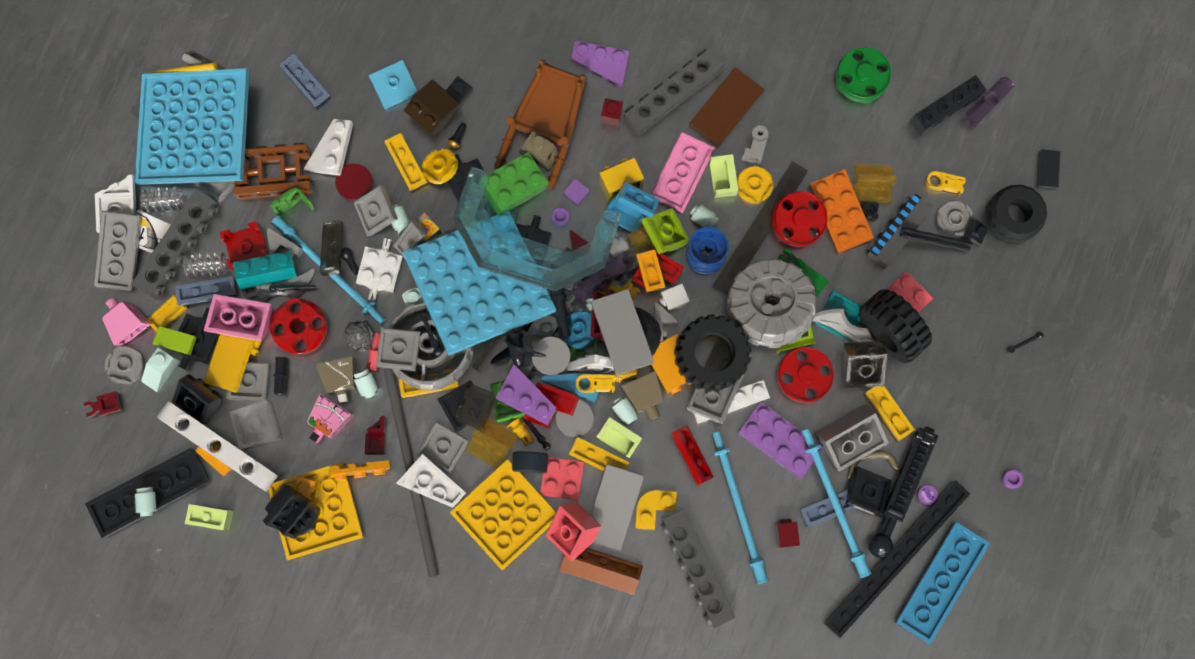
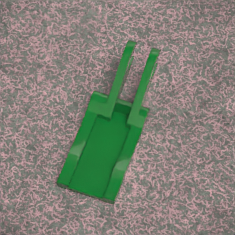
M785 248L783 253L794 262V265L802 269L805 276L810 278L815 289V296H819L829 281ZM779 255L778 259L789 264L791 263L786 257Z

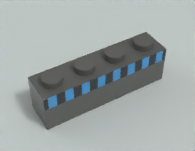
M916 193L911 198L908 196L901 204L903 209L893 214L890 218L893 221L890 226L885 225L879 233L881 235L878 241L874 239L867 248L870 252L866 256L884 269L890 265L909 240L906 237H900L901 229L903 227L917 229L933 209L931 204Z

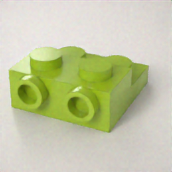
M673 208L654 214L651 218L645 217L641 220L658 254L682 248L690 241Z

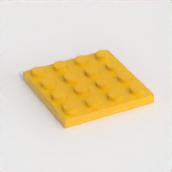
M508 459L450 512L502 571L551 526L556 515V511L520 472L512 471V463Z
M344 462L299 475L317 481L310 501L319 507L320 510L318 511L319 515L314 530L297 536L295 539L284 536L279 531L287 561L364 538L348 477L346 476V479L341 481H334V478L329 479L328 470L330 467L338 465L339 469H342ZM297 476L274 482L268 489L270 499L274 497L284 484L291 486L302 495L296 484Z

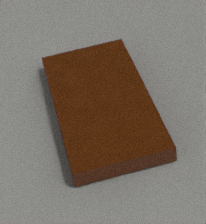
M735 67L690 121L689 125L719 147L765 89Z

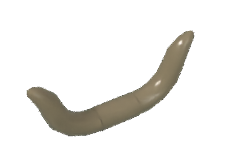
M877 450L850 465L847 478H852L854 468L862 460L885 458L896 471L899 472L901 468L893 455L883 450Z

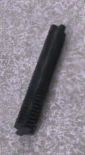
M903 227L900 233V237L917 241L921 240V242L925 241V243L929 242L944 247L948 246V248L952 247V249L956 248L969 252L972 246L970 241L945 237Z

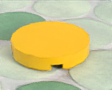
M440 148L441 150H434L422 162V174L430 183L442 184L449 181L455 175L458 169V160L449 149Z
M759 166L748 167L738 175V196L743 201L750 204H758L765 201L771 195L773 181L771 174L766 169Z

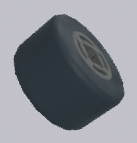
M525 451L513 452L512 471L547 473L548 454Z

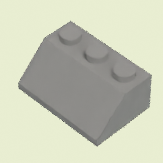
M866 404L816 432L822 447H824L823 449L838 472L888 444L877 414Z

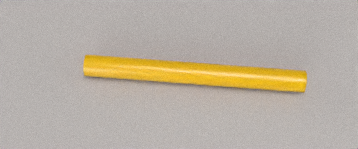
M216 62L155 70L149 73L217 70L218 65Z

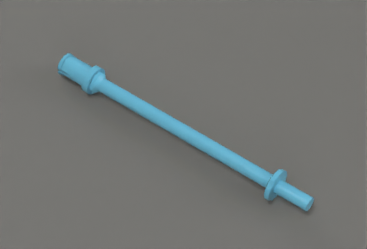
M280 215L272 220L271 224L282 233L284 238L291 239L364 308L362 311L363 315L369 313L380 324L386 320L374 308L376 303L374 301L370 303L366 301L296 234V228L293 225L290 226Z
M809 428L802 430L808 445L805 453L811 452L852 551L850 559L854 562L860 578L869 576L872 572L866 562V554L858 548L818 449L822 446L821 444H815Z
M720 431L712 433L718 451L714 455H719L750 552V568H753L756 583H765L769 581L764 567L765 561L758 555L728 460L727 452L730 451V448L725 449Z

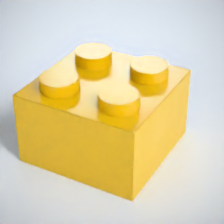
M635 158L623 159L619 162V165L614 167L612 165L607 166L599 173V183L608 202L625 182L639 189L643 188L644 177Z

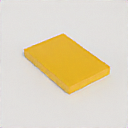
M220 334L204 382L237 393L255 340Z

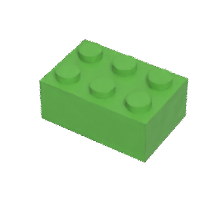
M527 152L482 177L478 187L496 215H500L546 190L549 183L530 153Z

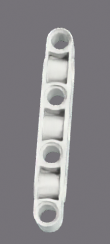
M167 401L156 416L265 492H267L278 477L275 473L169 401ZM189 420V426L186 429H181L182 422ZM216 442H221V448L218 451H213V445ZM247 464H253V470L250 473H245L244 471Z

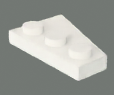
M333 119L304 170L312 173L341 176L354 123L351 120Z
M423 454L396 483L452 508L466 494L465 491Z

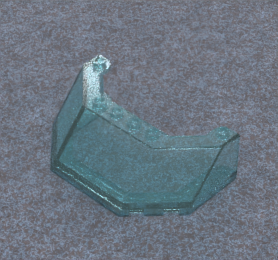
M471 167L453 216V222L478 268L552 291H557L605 268L622 213L612 210L604 211L600 216L593 241L574 251H564L497 230L484 208L487 200L485 189L488 183V176L485 171Z

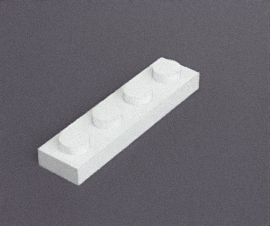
M764 380L739 388L728 413L769 399L770 396ZM693 413L697 424L710 420Z

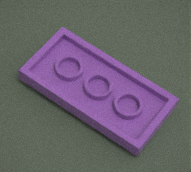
M762 402L758 404L738 432V434L799 479H802L814 462L811 452L805 453L808 445L802 431ZM821 447L820 449H818L819 454H820V452L823 450L824 447Z

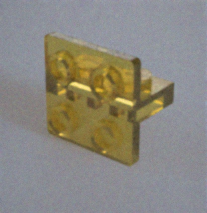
M856 164L854 191L858 201L890 204L892 202V188L897 183V176H893V167Z
M484 418L478 430H474L473 438L466 451L497 469L505 461L518 436L493 421Z

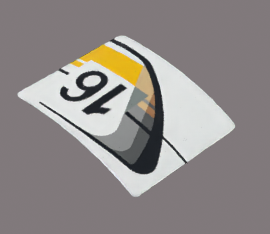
M137 210L135 215H142L139 248L152 253L171 224Z

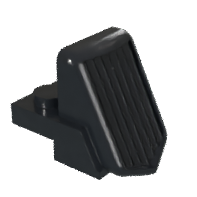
M284 484L266 505L265 510L268 515L264 518L263 522L266 526L279 530L282 535L295 539L297 536L304 535L315 529L320 508L307 497L300 495L291 486Z

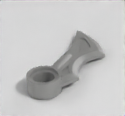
M312 268L297 276V278L255 286L256 290L252 294L246 293V288L240 291L246 298L255 299L260 302H265L267 299L278 295L286 296L290 299L298 298L305 289L285 290V292L276 290L271 292L269 286L272 284L279 286V284L309 285L315 269Z
M843 308L815 312L813 322L821 323L837 330L855 342L857 346L862 345L863 342H870L875 349L874 351H876L877 342L871 336L869 330L866 327H858L850 323L845 316ZM865 349L860 350L865 351L860 353L863 356H871L875 353Z

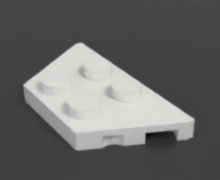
M128 175L124 180L118 183L115 182L107 189L95 194L96 232L100 233L102 211L136 214L134 175Z
M585 355V357H579L576 361L570 362L562 373L579 371V373L593 372L604 374L614 371L610 357Z

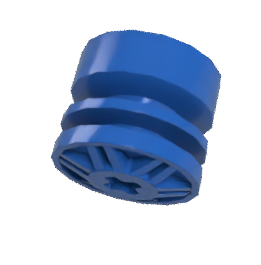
M703 227L695 231L690 238L686 251V259L689 266L701 274H712L718 271L724 264L729 251L728 239L723 232L713 227ZM706 250V253H710L709 256L703 254V251Z

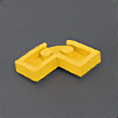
M654 490L645 493L637 504L635 528L655 530L656 510L676 511L677 492Z

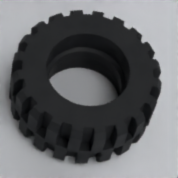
M889 289L879 290L860 307L858 316L860 317V322L864 325L863 327L869 330L877 345L893 359L902 363H910L931 345L932 333L925 324V320L921 318L917 310L908 301L906 302L896 292Z
M714 314L707 315V317L701 316L695 321L690 322L681 332L674 349V355H676L674 361L675 365L679 367V374L686 378L685 381L688 384L692 383L695 385L694 388L699 390L702 388L709 392L712 390L720 391L736 383L748 369L747 366L751 361L749 353L752 351L751 346H748V335L744 336L742 333L744 329L741 326L737 327L735 325L736 321L732 319L726 320L725 316L722 315L715 317ZM716 336L727 344L730 351V360L723 369L710 371L698 363L694 351L697 342L701 338Z

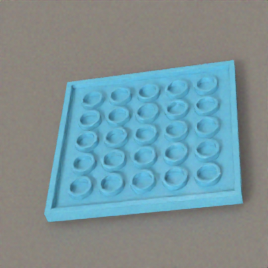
M242 68L142 74L135 183L147 185L243 181L249 70Z
M509 211L403 251L405 261L448 356L556 311Z

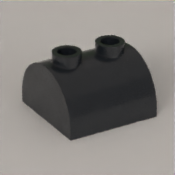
M188 374L178 381L172 403L204 425L220 406L221 399L219 393L215 390H209L202 379H196L191 374Z

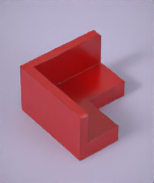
M655 250L663 278L674 284L683 272L684 267L662 253L658 254L657 250ZM638 268L631 279V283L633 285L636 283L645 289L640 268Z
M537 382L536 387L557 408L556 411L573 416L579 400L578 397L572 393ZM526 414L524 415V419L548 429L553 420L552 417L547 426Z

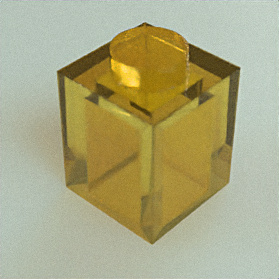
M645 227L628 234L627 240L634 253H643L651 249V247L653 248V243Z

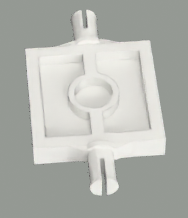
M384 238L381 249L365 246L356 284L370 289L368 301L372 299V301L376 302L377 293L380 291L394 293L403 256L389 251L392 240L388 239L387 241V238Z

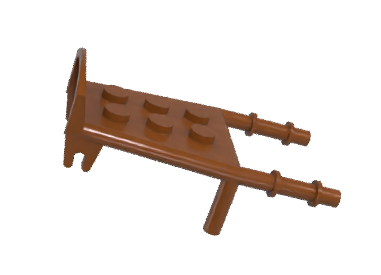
M539 60V67L536 68V73L513 117L506 119L509 127L505 138H502L503 143L499 154L495 157L494 168L499 169L502 167L503 162H506L505 157L510 144L513 143L511 141L515 130L527 134L535 131L551 143L561 146L557 158L554 159L556 161L551 175H548L549 184L547 188L553 189L556 181L559 180L557 178L562 164H565L564 159L570 146L584 84L587 83V76L584 74L578 76L549 65L546 60Z

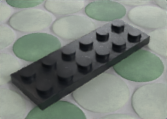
M189 448L90 500L85 505L101 538H106L145 517H140V513H136V489L153 487V492L156 495V509L159 510L210 483L194 449Z

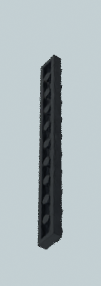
M954 480L936 502L931 505L893 547L890 555L882 559L872 570V574L863 580L824 624L838 638H841L971 493L958 481Z

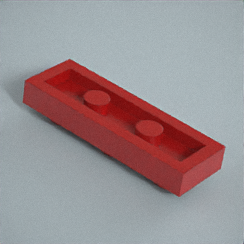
M688 425L672 432L674 441L696 484L700 485L712 479L714 476Z

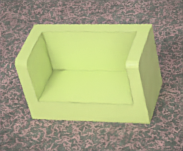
M733 154L711 157L709 166L714 198L736 196L738 184Z
M610 417L597 435L599 440L628 459L642 440L641 437Z
M189 504L185 524L218 530H230L233 511Z

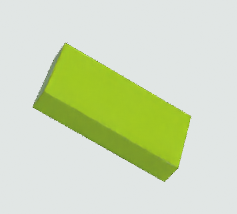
M159 326L153 345L191 355L197 337Z

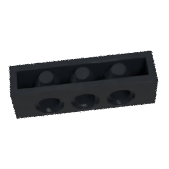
M975 75L916 113L909 122L919 136H922L980 98L987 89Z

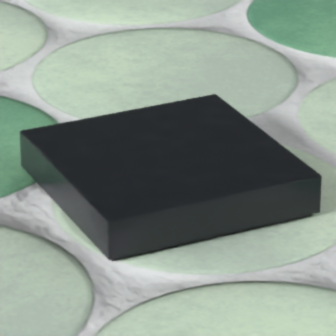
M471 380L437 399L456 433L490 414L485 404L482 403L481 407L478 408L473 402V397L481 400V397ZM470 407L476 409V415H478L479 410H482L478 419L474 416L473 409L470 410L471 416L468 414Z
M859 466L855 467L845 504L874 516L883 517L892 480Z

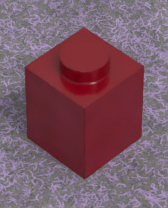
M605 98L601 113V123L619 126L623 102Z
M790 518L781 519L780 524H775L778 548L800 546L797 522H792Z

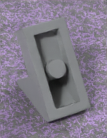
M267 229L270 254L291 251L292 257L294 255L299 258L302 256L304 251L272 229Z
M655 303L654 317L660 325V341L663 342V339H667V329L663 328V325H677L678 321L659 303Z

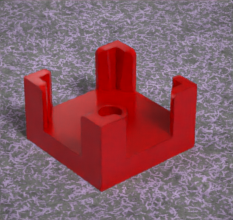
M257 221L248 223L247 225L250 228L233 233L230 230L219 232L222 242L226 244L230 258L227 259V263L232 271H234L233 262L270 255L262 226Z

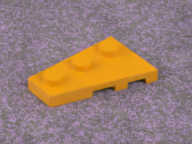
M389 460L362 463V466L348 464L342 466V469L335 465L331 466L328 470L329 479L334 478V481L345 480L346 476L354 475V478L366 477V473L372 472L374 475L386 474L385 471L390 468Z

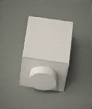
M683 284L661 292V298H659L660 305L664 309L666 308L667 312L688 305L690 302Z

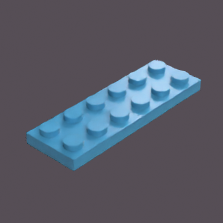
M954 522L895 623L931 645L990 542L958 522Z

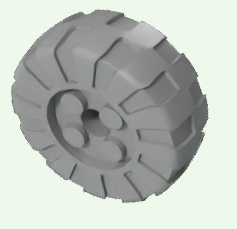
M780 259L758 260L749 264V267L743 271L741 270L733 279V283L728 291L727 310L730 319L736 321L735 325L737 327L741 326L744 329L742 333L744 336L748 335L749 343L756 346H767V348H781L782 345H790L799 340L809 329L815 316L817 299L812 281L803 274L802 269L793 263L783 262Z
M424 301L421 304H412L404 308L403 312L397 317L395 316L389 325L391 329L421 332L416 371L392 369L396 376L409 386L424 390L443 389L457 382L472 362L474 346L448 356ZM421 313L425 314L434 338L438 341V348L442 351L440 356L434 355V348L424 347V344L430 341ZM456 369L452 373H443V370ZM434 373H437V374H438V375L430 376V377H429V374H434ZM422 374L419 379L411 378L413 375Z

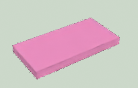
M681 132L650 195L660 199L659 204L670 209L673 208L674 211L683 215L715 147Z

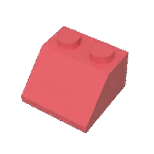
M577 502L560 505L546 537L572 561L594 542L601 525Z

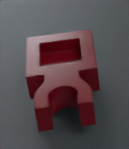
M116 391L97 396V402H84L85 407H93L91 412L86 413L87 417H93L98 412H100L101 416L122 411L118 392Z

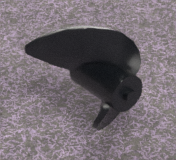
M510 330L511 332L506 333L505 343L508 347L499 352L490 363L494 364L512 359L515 366L521 367L525 356L546 357V355L525 349L522 342L524 335L521 331Z

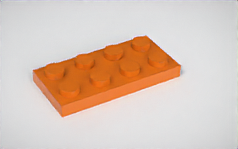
M845 169L810 183L813 194L822 201L826 208L827 227L838 254L874 239Z

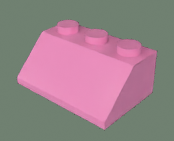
M214 294L204 331L262 341L269 332L271 318L275 310L269 303Z

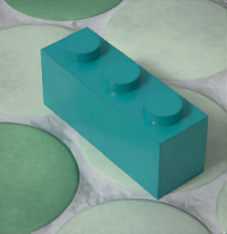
M291 251L233 262L235 279L240 290L297 278Z

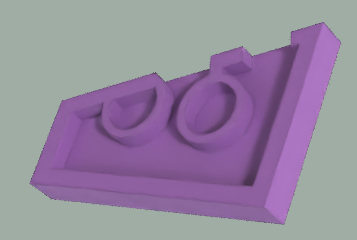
M575 41L571 61L590 71L596 72L602 78L610 80L622 88L629 51Z
M513 364L496 399L548 426L557 408Z

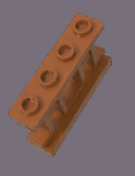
M298 142L292 146L277 144L275 147L269 148L267 146H257L256 149L245 147L243 181H234L233 195L237 199L280 196L295 187L299 188L303 194L313 193L312 177L310 175H302L301 160L310 159L311 150L309 146ZM284 155H295V164L286 165V157ZM257 158L258 168H249V161L247 159ZM280 162L281 177L265 178L264 163ZM296 172L298 182L288 183L287 173ZM258 175L260 185L250 186L249 176Z

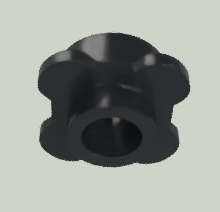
M863 201L860 206L865 218L877 220L879 217L877 214L879 204L877 202Z

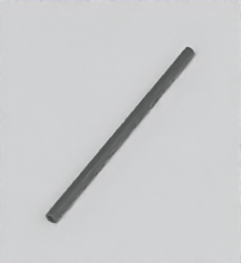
M384 368L404 466L407 472L414 464L395 374L392 369ZM410 490L429 577L437 576L438 570L421 494Z

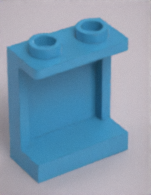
M625 182L608 202L603 218L636 234L642 223L641 220L647 216L651 218L654 215L660 199Z

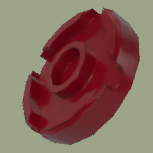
M354 163L345 165L342 168L341 176L336 175L335 180L337 191L348 201H356L373 189L374 183L369 170L361 164Z

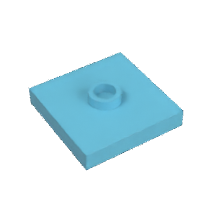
M403 60L369 75L384 109L412 98L418 92Z

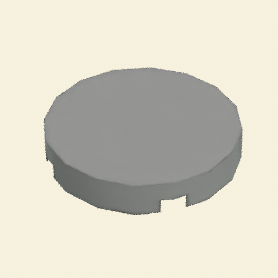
M958 200L948 201L943 204L937 211L935 218L940 232L951 238L964 236L970 220L975 219L970 206Z
M545 337L533 347V351L546 355V357H532L535 368L542 374L549 376L558 375L569 365L570 350L560 338Z
M119 346L108 353L104 368L111 380L120 384H129L141 377L145 361L143 355L137 349L130 346Z
M578 400L573 416L558 411L556 413V424L559 430L564 435L572 438L585 435L592 428L594 422L591 407L582 400Z

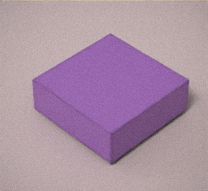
M575 178L563 194L578 206L590 190Z

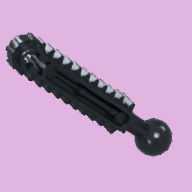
M926 426L923 429L919 427L915 433L886 502L883 513L886 518L880 533L871 536L868 542L869 551L875 557H887L893 550V542L890 538L896 523L903 522L938 439V435L934 434L935 429Z

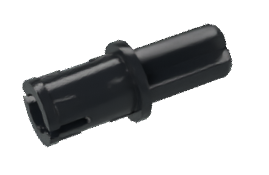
M275 357V374H273V377H275L274 395L283 396L286 394V378L289 376L287 375L288 358Z

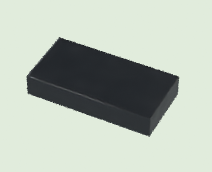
M1043 149L1039 151L1038 187L1057 189L1059 187L1060 151Z

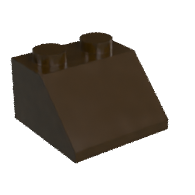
M431 80L412 97L404 112L432 135L442 132L461 103L437 82Z

